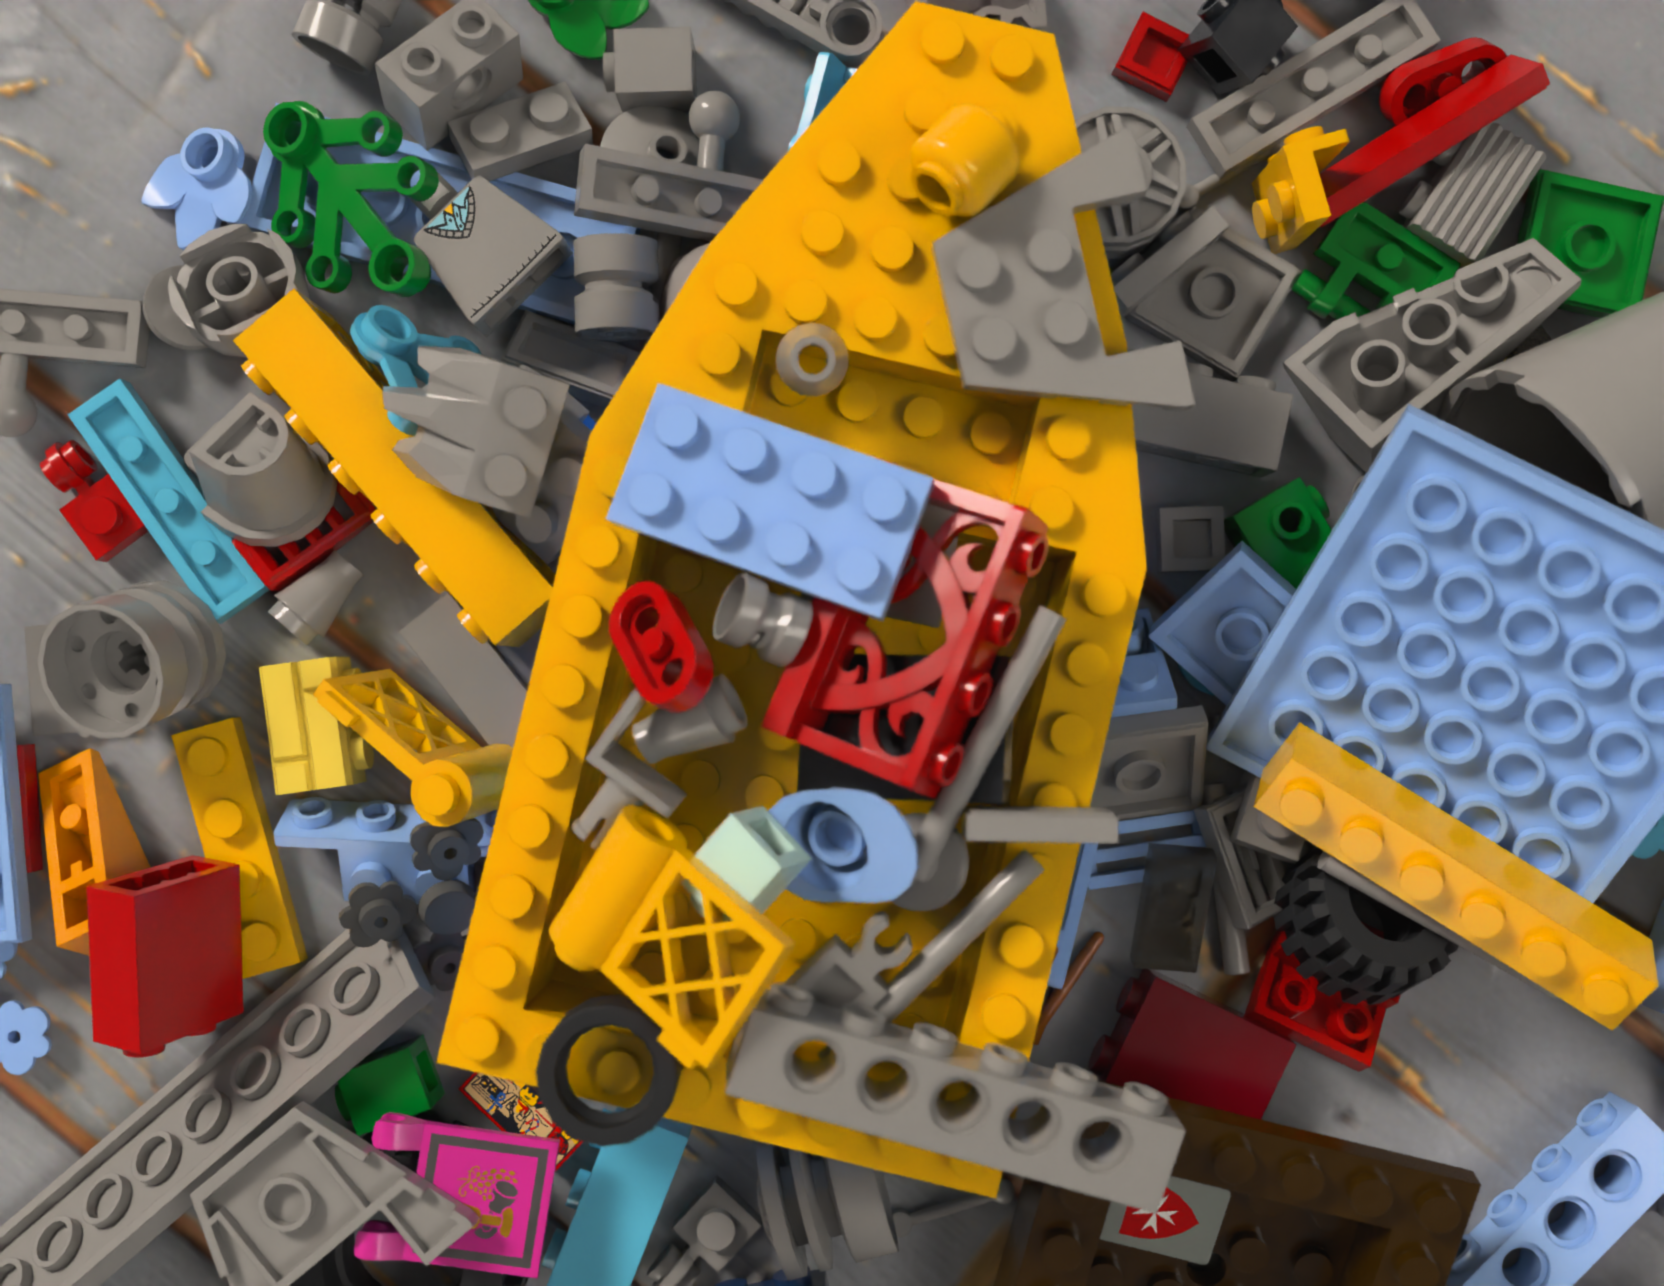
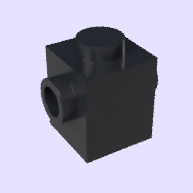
M1206 0L1197 12L1201 21L1179 47L1178 51L1212 89L1220 95L1252 84L1258 77L1269 74L1283 59L1285 51L1281 47L1298 25L1283 9L1281 0Z

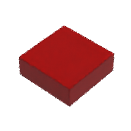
M1142 12L1111 75L1167 102L1188 62L1178 49L1189 34Z

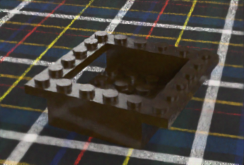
M1098 1080L1100 1083L1124 1089V1086ZM1166 1097L1170 1107L1185 1129V1134L1170 1176L1227 1189L1231 1193L1212 1251L1222 1257L1219 1264L1208 1271H1197L1187 1265L1189 1261L1101 1240L1100 1236L1110 1207V1200L1024 1177L993 1286H1445L1481 1184L1472 1170ZM1098 1121L1090 1124L1083 1130L1080 1138L1095 1139L1100 1137L1107 1131L1110 1122Z

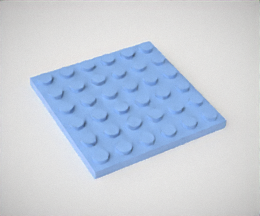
M1408 404L1209 734L1206 750L1261 778L1264 767L1298 723L1301 722L1594 903L1664 814V529Z

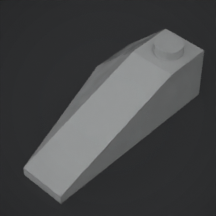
M1532 238L1462 267L1456 271L1455 277L1416 293L1414 288L1395 295L1393 296V303L1360 317H1357L1356 313H1352L1333 321L1285 360L1283 366L1329 437L1367 473L1408 404L1437 418L1442 401L1450 389L1465 378L1502 362L1581 286L1582 279L1537 240Z

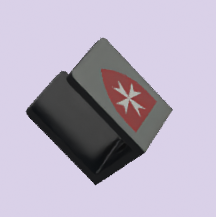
M1170 1176L1157 1213L1111 1201L1100 1239L1202 1265L1207 1264L1231 1197L1230 1190Z

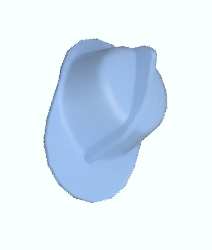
M840 787L805 790L784 796L768 811L812 857L811 861L785 888L805 900L819 902H884L896 899L911 886L918 870V846L910 825L894 805L875 793Z

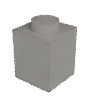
M691 26L613 29L614 52L603 53V76L606 92H615L622 113L638 106L670 107L683 112H689L693 101L697 98L696 49Z

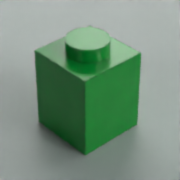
M424 1034L367 1055L337 1081L338 1084L335 1086V1100L339 1112L346 1121L352 1120L357 1136L373 1131L375 1123L386 1113L393 1112L414 1116L431 1109L445 1094Z

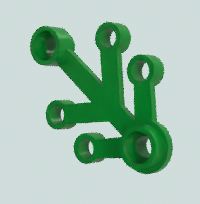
M304 101L283 102L276 105L267 115L263 127L264 140L272 154L282 162L278 210L272 218L271 229L273 232L278 233L287 245L294 248L302 249L313 242V253L306 264L308 282L313 287L332 294L342 292L349 285L352 278V267L350 262L340 255L344 215L372 251L369 261V275L375 286L399 297H410L421 292L428 285L431 277V268L426 254L417 246L396 238L361 192H399L414 201H426L434 195L438 187L439 177L436 169L416 156L403 157L397 163L338 164L327 148L361 145L363 148L381 157L390 156L398 150L403 138L402 128L396 120L380 111H370L363 115L362 118L325 119L323 113L318 108ZM384 125L382 137L375 142L376 132ZM420 170L419 181L411 188V178L416 171ZM308 172L318 182L316 217L304 210ZM298 218L297 229L291 235V226ZM332 263V274L327 280H325V271L327 267ZM409 264L407 273L403 277L404 268Z

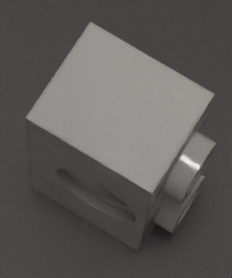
M485 0L460 1L374 63L384 109L426 151L449 135L447 121L483 110L523 80L519 33Z

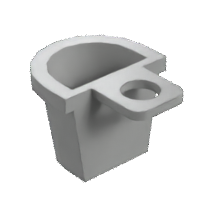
M249 392L221 421L215 423L184 455V462L187 468L198 476L207 506L201 511L205 520L229 537L250 546L276 547L299 540L318 527L334 505L338 482L327 467L331 462L328 454L317 442L313 445L306 442L274 407L252 392Z

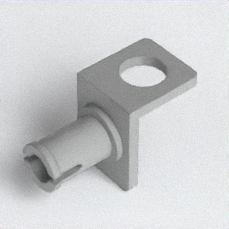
M637 689L630 694L585 759L605 773L607 779L580 818L575 820L572 828L577 836L584 841L591 832L595 831L604 818L606 820L605 825L590 844L596 850L624 806L629 804L642 806L645 803L663 816L670 817L687 795L681 788L618 744L623 734L647 702L640 696Z

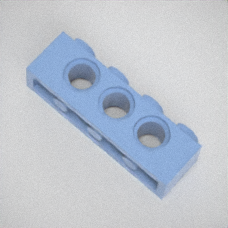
M1610 1091L1603 1098L1596 1099L1587 1104L1577 1117V1125L1558 1144H1552L1544 1148L1535 1157L1532 1163V1170L1513 1189L1505 1190L1497 1195L1487 1209V1216L1469 1234L1463 1235L1446 1284L1448 1286H1573L1664 1194V1132L1638 1106ZM1609 1155L1608 1169L1602 1176L1594 1179L1596 1164L1600 1159ZM1565 1201L1563 1215L1556 1222L1548 1224V1216L1551 1209L1556 1204ZM1521 1248L1518 1261L1513 1266L1502 1269L1505 1256L1511 1250Z

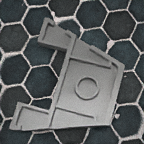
M1133 127L1117 131L933 242L932 253L963 389L1053 399L1057 396L1097 400L1103 404L1127 406L1128 404L1162 407V410L1183 411L1196 405L1181 340L1106 356L1083 259L1074 214L1142 199L1147 191Z
M304 1101L293 1107L190 1194L219 1277L226 1276L230 1286H290L378 1211H382L425 1266L470 1230L480 1219L474 1210Z

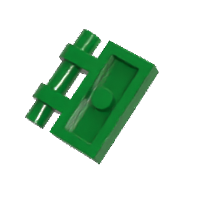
M1362 202L1334 220L1313 255L1333 267L1328 278L1324 281L1304 268L1291 291L1308 301L1307 309L1322 319L1330 315L1338 320L1352 313H1356L1357 317H1360L1372 311L1344 294L1352 280L1381 298L1374 309L1377 310L1393 303V296L1412 288L1417 293L1453 278L1461 263L1371 205Z

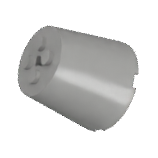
M1664 291L1465 378L1446 394L1437 418L1664 529Z

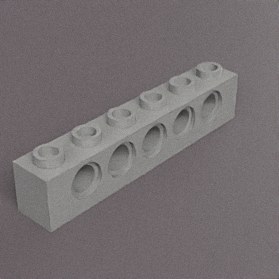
M773 983L770 989H766L734 1039L726 1064L725 1094L1153 1213L1158 1212L1185 1134V1129L1170 1107L1166 1096L1146 1085L1128 1082L1125 1084L1124 1089L1098 1082V1078L1094 1074L1076 1065L1056 1063L1054 1069L1029 1063L1024 1054L1002 1044L987 1043L984 1049L957 1042V1038L952 1033L935 1025L917 1023L913 1029L885 1022L886 1018L883 1014L861 1004L845 1003L842 1009L814 1002L812 994L802 988L786 983ZM811 1040H819L832 1047V1050L825 1058L815 1062L801 1060L794 1054L798 1046ZM881 1061H894L903 1066L899 1074L888 1081H875L866 1076L868 1070L874 1064ZM965 1081L972 1084L969 1093L959 1100L947 1101L938 1097L941 1089L951 1082ZM1036 1101L1042 1103L1039 1111L1029 1119L1015 1120L1009 1118L1012 1110L1023 1102ZM1098 1121L1110 1122L1107 1131L1100 1137L1095 1139L1080 1138L1083 1130L1090 1124Z

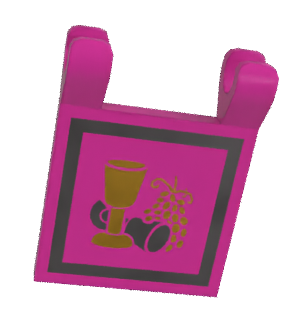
M389 1112L384 1114L374 1125L372 1135L373 1146L378 1149L392 1151H420L416 1174L474 1210L480 1218L470 1230L429 1264L538 1278L560 1139L426 1121L401 1113ZM381 1220L367 1221L356 1235L354 1255L358 1259L370 1261L405 1260L423 1263L390 1222Z

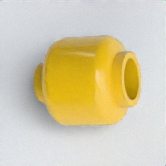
M968 103L952 106L911 148L910 165L912 172L910 180L918 197L927 207L943 216H951L952 214L956 216H975L981 212L1017 175L1020 157L1013 127L1002 114L993 109H985Z

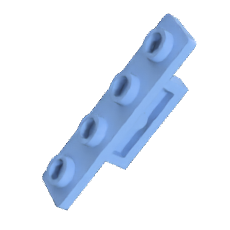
M322 797L292 799L289 801L273 832L276 846L338 849L344 901H348L350 891L358 884L370 882L380 887L387 881H396L401 885L403 894L411 896L416 901V904H419L426 890L439 882L445 881L435 878L431 869L419 871L413 865L412 856L415 850L412 848L409 840L410 833L414 827L426 821L420 817L414 805L392 804L384 800L369 802L333 801ZM498 809L474 817L481 823L484 831L483 837L478 843L481 850L480 857H487ZM474 864L463 865L460 874L450 880H458L468 884L475 893Z

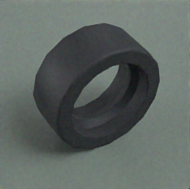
M616 994L593 997L586 1000L565 1014L542 1045L536 1067L539 1099L552 1122L575 1140L601 1147L630 1143L653 1130L673 1102L682 1071V1063L657 1040L664 1029L629 997ZM616 1026L630 1030L644 1041L652 1055L654 1075L650 1089L640 1102L624 1111L607 1113L592 1109L577 1098L569 1084L566 1065L570 1050L580 1036L594 1028Z

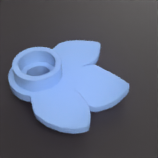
M209 127L200 128L186 138L180 153L165 158L151 177L141 202L150 208L175 209L177 246L183 251L190 243L206 232L220 228L222 221L228 224H240L244 219L251 203L252 187L251 181L242 170L244 149L241 142L226 130Z

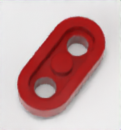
M1473 37L1406 62L1394 69L1384 81L1379 94L1380 111L1388 121L1397 126L1506 58L1507 55L1501 48L1487 40ZM1472 62L1469 72L1461 77L1465 66ZM1414 86L1411 95L1404 100L1406 93Z
M651 581L638 582L627 588L619 596L612 608L609 618V633L638 693L647 702L670 713H682L692 709L704 698L712 683L714 665L710 652L678 596Z

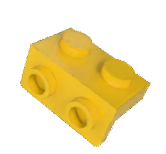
M1314 126L1289 135L1283 140L1284 146L1267 159L1268 164L1251 183L1256 198L1252 205L1254 226L1261 239L1267 238L1272 253L1277 254L1297 248L1331 216L1319 173L1350 142L1346 129L1324 134L1322 126Z

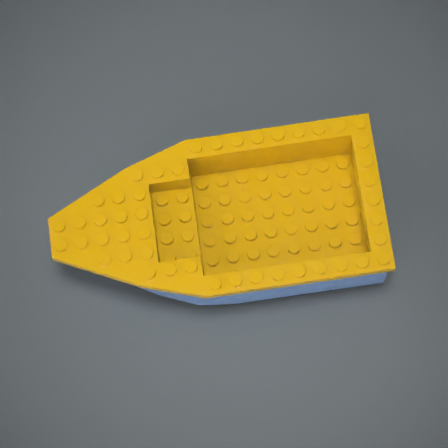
M915 1L712 240L590 433L436 1063L538 1087L536 1067L542 1045L565 1014L593 997L616 994L627 996L599 969L593 968L591 971H580L563 962L556 954V944L552 941L549 934L550 925L596 852V849L591 847L590 844L606 823V820L603 818L595 831L591 832L584 841L577 836L572 828L575 820L580 818L607 779L605 773L585 759L630 694L636 689L609 633V618L612 608L619 596L627 588L638 582L651 581L680 598L711 654L714 665L713 677L720 674L727 677L736 690L747 717V727L735 732V740L733 742L667 757L654 764H650L641 754L632 731L634 724L646 719L659 709V707L646 702L618 742V744L687 794L670 817H665L684 834L687 840L686 848L695 855L731 813L764 806L769 811L784 796L797 793L800 743L761 728L785 666L779 667L762 660L758 656L756 649L749 644L734 648L717 641L713 637V624L720 601L732 580L744 571L614 525L606 519L658 383L865 455L897 464L900 467L932 477L935 480L1032 510L1048 526L1046 534L1048 537V551L1042 568L1036 576L1028 578L1019 600L1020 620L1015 635L1008 645L1000 647L997 656L1012 657L1040 605L1067 620L1013 719L1010 805L967 803V805L1090 807L1147 569L1132 404L1122 406L1103 404L1097 400L1058 396L1053 399L963 389L932 253L934 241L1082 153L1054 34ZM956 104H974L999 112L1009 121L1015 133V142L1020 157L1019 168L1015 178L986 208L975 216H956L954 214L943 216L931 210L918 197L910 180L912 172L910 156L913 144L947 110ZM1096 210L1075 213L1074 219L1106 356L1126 353L1127 342ZM817 323L828 326L842 338L848 351L849 362L845 377L834 390L821 396H804L794 392L782 381L777 370L776 354L781 340L790 330L802 324ZM808 345L800 351L798 364L805 373L818 374L824 370L827 355L821 347ZM975 526L959 534L956 550L972 543L983 546L984 548L979 550L972 558L973 570L975 572H983L987 569L999 537L996 531L989 526ZM755 576L767 583L771 593L781 595L791 592L801 596V592ZM968 595L970 604L972 606L975 596ZM943 615L941 616L939 628L885 617L883 622L869 617L866 623L879 637L885 654L931 655L947 642ZM857 647L854 654L867 653L863 647ZM886 800L894 805L902 816L912 813L928 814L934 803ZM644 803V804L642 805V807H645V808H647V809H650V810H652V811H654V812L660 814V813L657 812L655 809H653L652 807H650L648 804H645V803ZM962 814L955 825V828L959 831L960 834ZM963 837L969 856V868L965 883L953 900L938 909L930 911L908 910L894 904L890 900L878 903L805 900L784 889L762 915L795 942L796 945L773 978L768 989H770L773 983H784L835 934L852 948L860 940L862 929L867 920L881 911H885L888 914L889 925L876 936L875 942L882 947H891L897 944L906 933L911 936L912 951L903 963L893 968L883 969L878 973L888 984L1025 849L1045 870L891 1023L913 1029L917 1023L935 1025L952 1033L959 1043L984 1049L987 1043L1002 1044L1021 1052L1027 1057L1029 1062L1081 843L966 841ZM681 884L674 895L678 928L705 924V918L694 908L690 899L691 893L683 884ZM657 922V924L655 925V927L653 928L652 931H658V930H659V923H658V922ZM743 928L726 931L732 976L751 973L764 953L765 948ZM707 933L681 936L680 942L686 981L713 978ZM661 939L645 941L630 966L651 985L667 984ZM742 985L733 986L735 996ZM715 988L687 991L691 1022L709 1037L719 1022ZM668 993L662 994L669 1001ZM616 1026L594 1028L580 1036L570 1050L566 1065L569 1084L577 1097L625 1109L641 1101L650 1089L654 1075L652 1055L644 1041L630 1030ZM734 1040L715 1066L705 1069L699 1063L696 1068L689 1070L682 1064V1071L673 1102L662 1117L995 1199L1003 1172L991 1167L725 1094L726 1064ZM819 1040L807 1041L798 1046L794 1054L804 1061H819L821 1059L818 1053L827 1043ZM881 1061L874 1064L868 1070L866 1076L875 1081H888L896 1077L903 1066L894 1061ZM965 1081L951 1082L941 1089L938 1097L947 1101L959 1100L969 1093L972 1084ZM1018 1105L1012 1110L1009 1118H1016Z

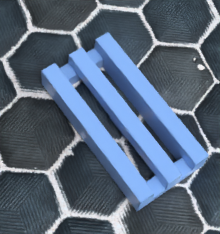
M1194 810L1118 821V834L1190 824L1192 835L1098 848L1087 889L1093 890L1215 872ZM1194 849L1195 858L1097 872L1096 863Z

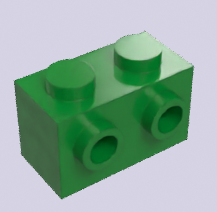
M1300 477L1282 484L1224 519V531L1234 548L1243 541L1296 589L1332 530L1326 521L1330 517V512L1324 498L1312 485L1305 486Z

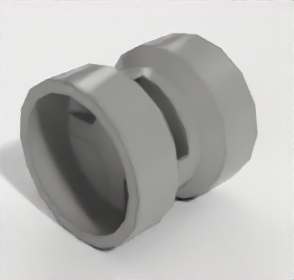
M746 572L739 573L732 580L720 601L713 624V637L717 641L734 648L749 644L756 649L758 656L762 660L779 667L787 666L795 658L807 636L812 620V603L791 592L781 595L771 593L764 580Z

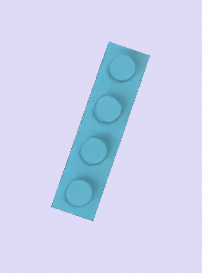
M119 378L68 414L73 424L187 587L209 606L219 624L224 623L270 590L232 543L234 538L229 537L205 520L201 511L207 506L199 480L187 468L183 457L130 382Z

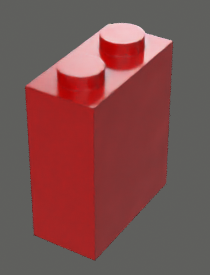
M191 855L87 886L93 1042L121 1049L123 1054L128 1057H149L163 1052L165 1045L185 1036H200L211 1033L216 1029L217 1023L244 1013L240 864Z

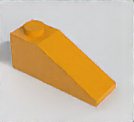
M91 748L38 773L56 946L88 956L87 886L150 868V864L98 751Z

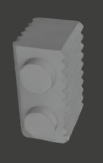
M1491 122L1432 159L1441 166L1431 179L1430 184L1421 180L1402 204L1399 214L1407 218L1403 223V227L1461 263L1458 269L1477 262L1485 255L1547 156L1543 151L1536 150L1532 144L1525 143L1521 137H1515L1512 131L1504 130L1501 124Z

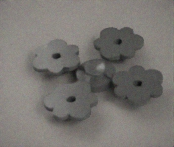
M472 818L448 827L433 826L428 822L414 827L409 837L411 846L415 850L412 856L414 867L419 871L431 869L435 878L445 881L439 882L426 890L419 901L418 907L414 898L403 894L401 885L396 881H387L380 887L370 882L355 886L348 896L350 906L343 908L339 913L340 924L342 927L349 929V935L353 944L358 947H370L378 943L380 939L387 942L395 941L403 934L402 925L411 922L418 912L421 921L433 932L430 941H422L413 948L430 986L435 984L436 988L440 991H450L455 988L467 935L462 936L461 932L470 926L479 888L474 893L468 884L450 879L460 874L463 865H471L479 860L481 850L478 843L481 841L484 833L481 823L476 818Z

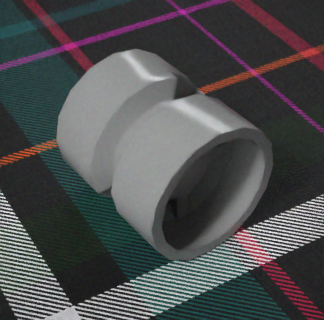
M306 0L292 36L298 43L324 60L350 72L369 76L384 43L378 30L379 28L392 25L402 0ZM345 5H348V6H350V7H352V8L358 10V11H359V15H358L357 13H355V12H353V11H351V10L345 8Z
M624 233L593 234L574 240L575 281L585 286V290L574 297L576 336L599 341H638L650 339L659 325V299L648 292V287L659 281L658 241L646 236Z

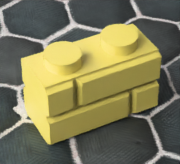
M335 656L259 667L276 795L366 782L365 769H371L374 763L373 747L351 727H345L317 702L318 699L313 695L323 679L361 673L359 668H351L350 657Z

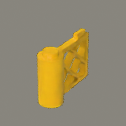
M391 669L322 680L313 694L318 699L317 702L345 727H351L412 780L411 799L415 810L423 820L433 826L448 827L499 808L513 747L497 743L481 747Z
M629 804L624 806L550 925L549 934L552 941L556 944L555 952L563 962L580 971H591L593 968L599 969L664 1030L657 1040L685 1067L690 1070L696 1068L700 1063L706 1069L719 1063L796 943L686 848L687 840L684 834L673 823L650 809ZM686 878L701 892L705 924L678 928L674 895ZM723 912L727 914L732 920L724 921ZM657 922H658V923H659V930H658V931H652L653 928L655 927V925H656ZM743 928L765 948V951L751 973L732 976L726 930ZM707 933L713 978L686 981L680 937ZM661 939L667 984L651 985L630 965L645 941ZM742 985L735 996L733 986ZM715 988L719 1022L709 1037L691 1022L687 991ZM668 993L669 1001L662 994Z

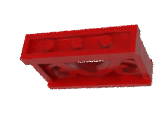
M934 479L935 485L928 504L954 512V514L941 525L933 537L919 525L902 572L904 573L909 567L913 556L917 561L908 573L898 581L890 604L899 602L912 595L929 578L941 607L947 642L919 663L886 678V654L879 637L866 625L869 617L814 597L812 601V620L807 636L795 658L785 666L761 728L936 800L942 786H949L956 778L964 756V749L961 743L971 718L978 716L982 712L989 699L992 688V678L989 674L1000 647L1008 645L1014 637L1020 620V607L1018 603L1028 578L1038 574L1046 559L1048 551V537L1046 536L1048 526L1029 508L1017 504L1012 505ZM975 526H989L996 531L999 540L985 571L975 572L972 568V558L979 550L984 548L980 544L964 545L957 549L949 559L945 551L960 533ZM968 595L975 596L972 606L970 604ZM857 647H863L867 653L868 676L866 683H862L864 677L863 666L859 665L854 671L847 672ZM938 687L934 697L928 693ZM889 708L888 717L891 727L904 738H906L904 726L907 719L915 714H919L924 718V723L910 754L895 757L888 754L884 749L878 734L880 710ZM829 713H861L859 725L861 748L822 733Z

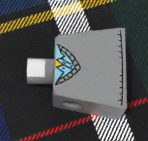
M438 173V187L431 198L422 202L410 199L430 219L416 233L413 240L417 247L426 254L430 266L466 318L487 338L573 252L564 237L557 230L481 176L473 178L458 193Z

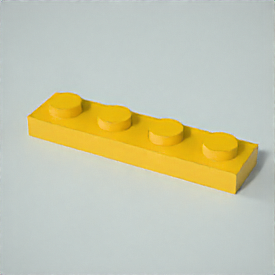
M241 717L229 718L171 735L205 858L240 864L243 979L303 962L308 959L278 848L274 842L273 830Z

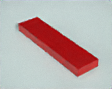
M1510 54L1321 172L1319 175L1331 216L1319 227L1322 228L1545 90L1546 86L1550 85V81L1544 65Z

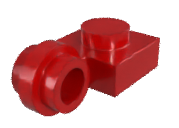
M70 440L65 445L56 442L45 450L46 458L39 465L46 478L64 493H67L72 488L76 489L79 493L76 498L59 509V511L96 561L108 562L149 532L109 474L96 483L93 481L90 475L97 471L98 467L91 455L78 442Z

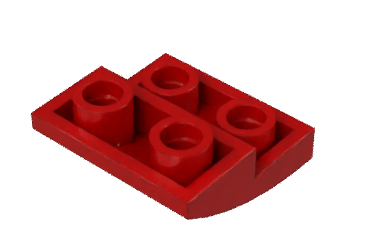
M1362 922L1368 930L1384 939V932ZM1277 930L1257 976L1244 1016L1353 1070L1360 1072L1370 1068L1386 1009L1398 1004L1400 995L1373 1005H1368L1366 999L1356 1005L1342 1002L1340 991L1330 997L1317 990L1319 981L1315 977L1311 976L1305 980L1295 970L1301 963L1294 954L1286 957L1281 943L1287 937L1284 931Z

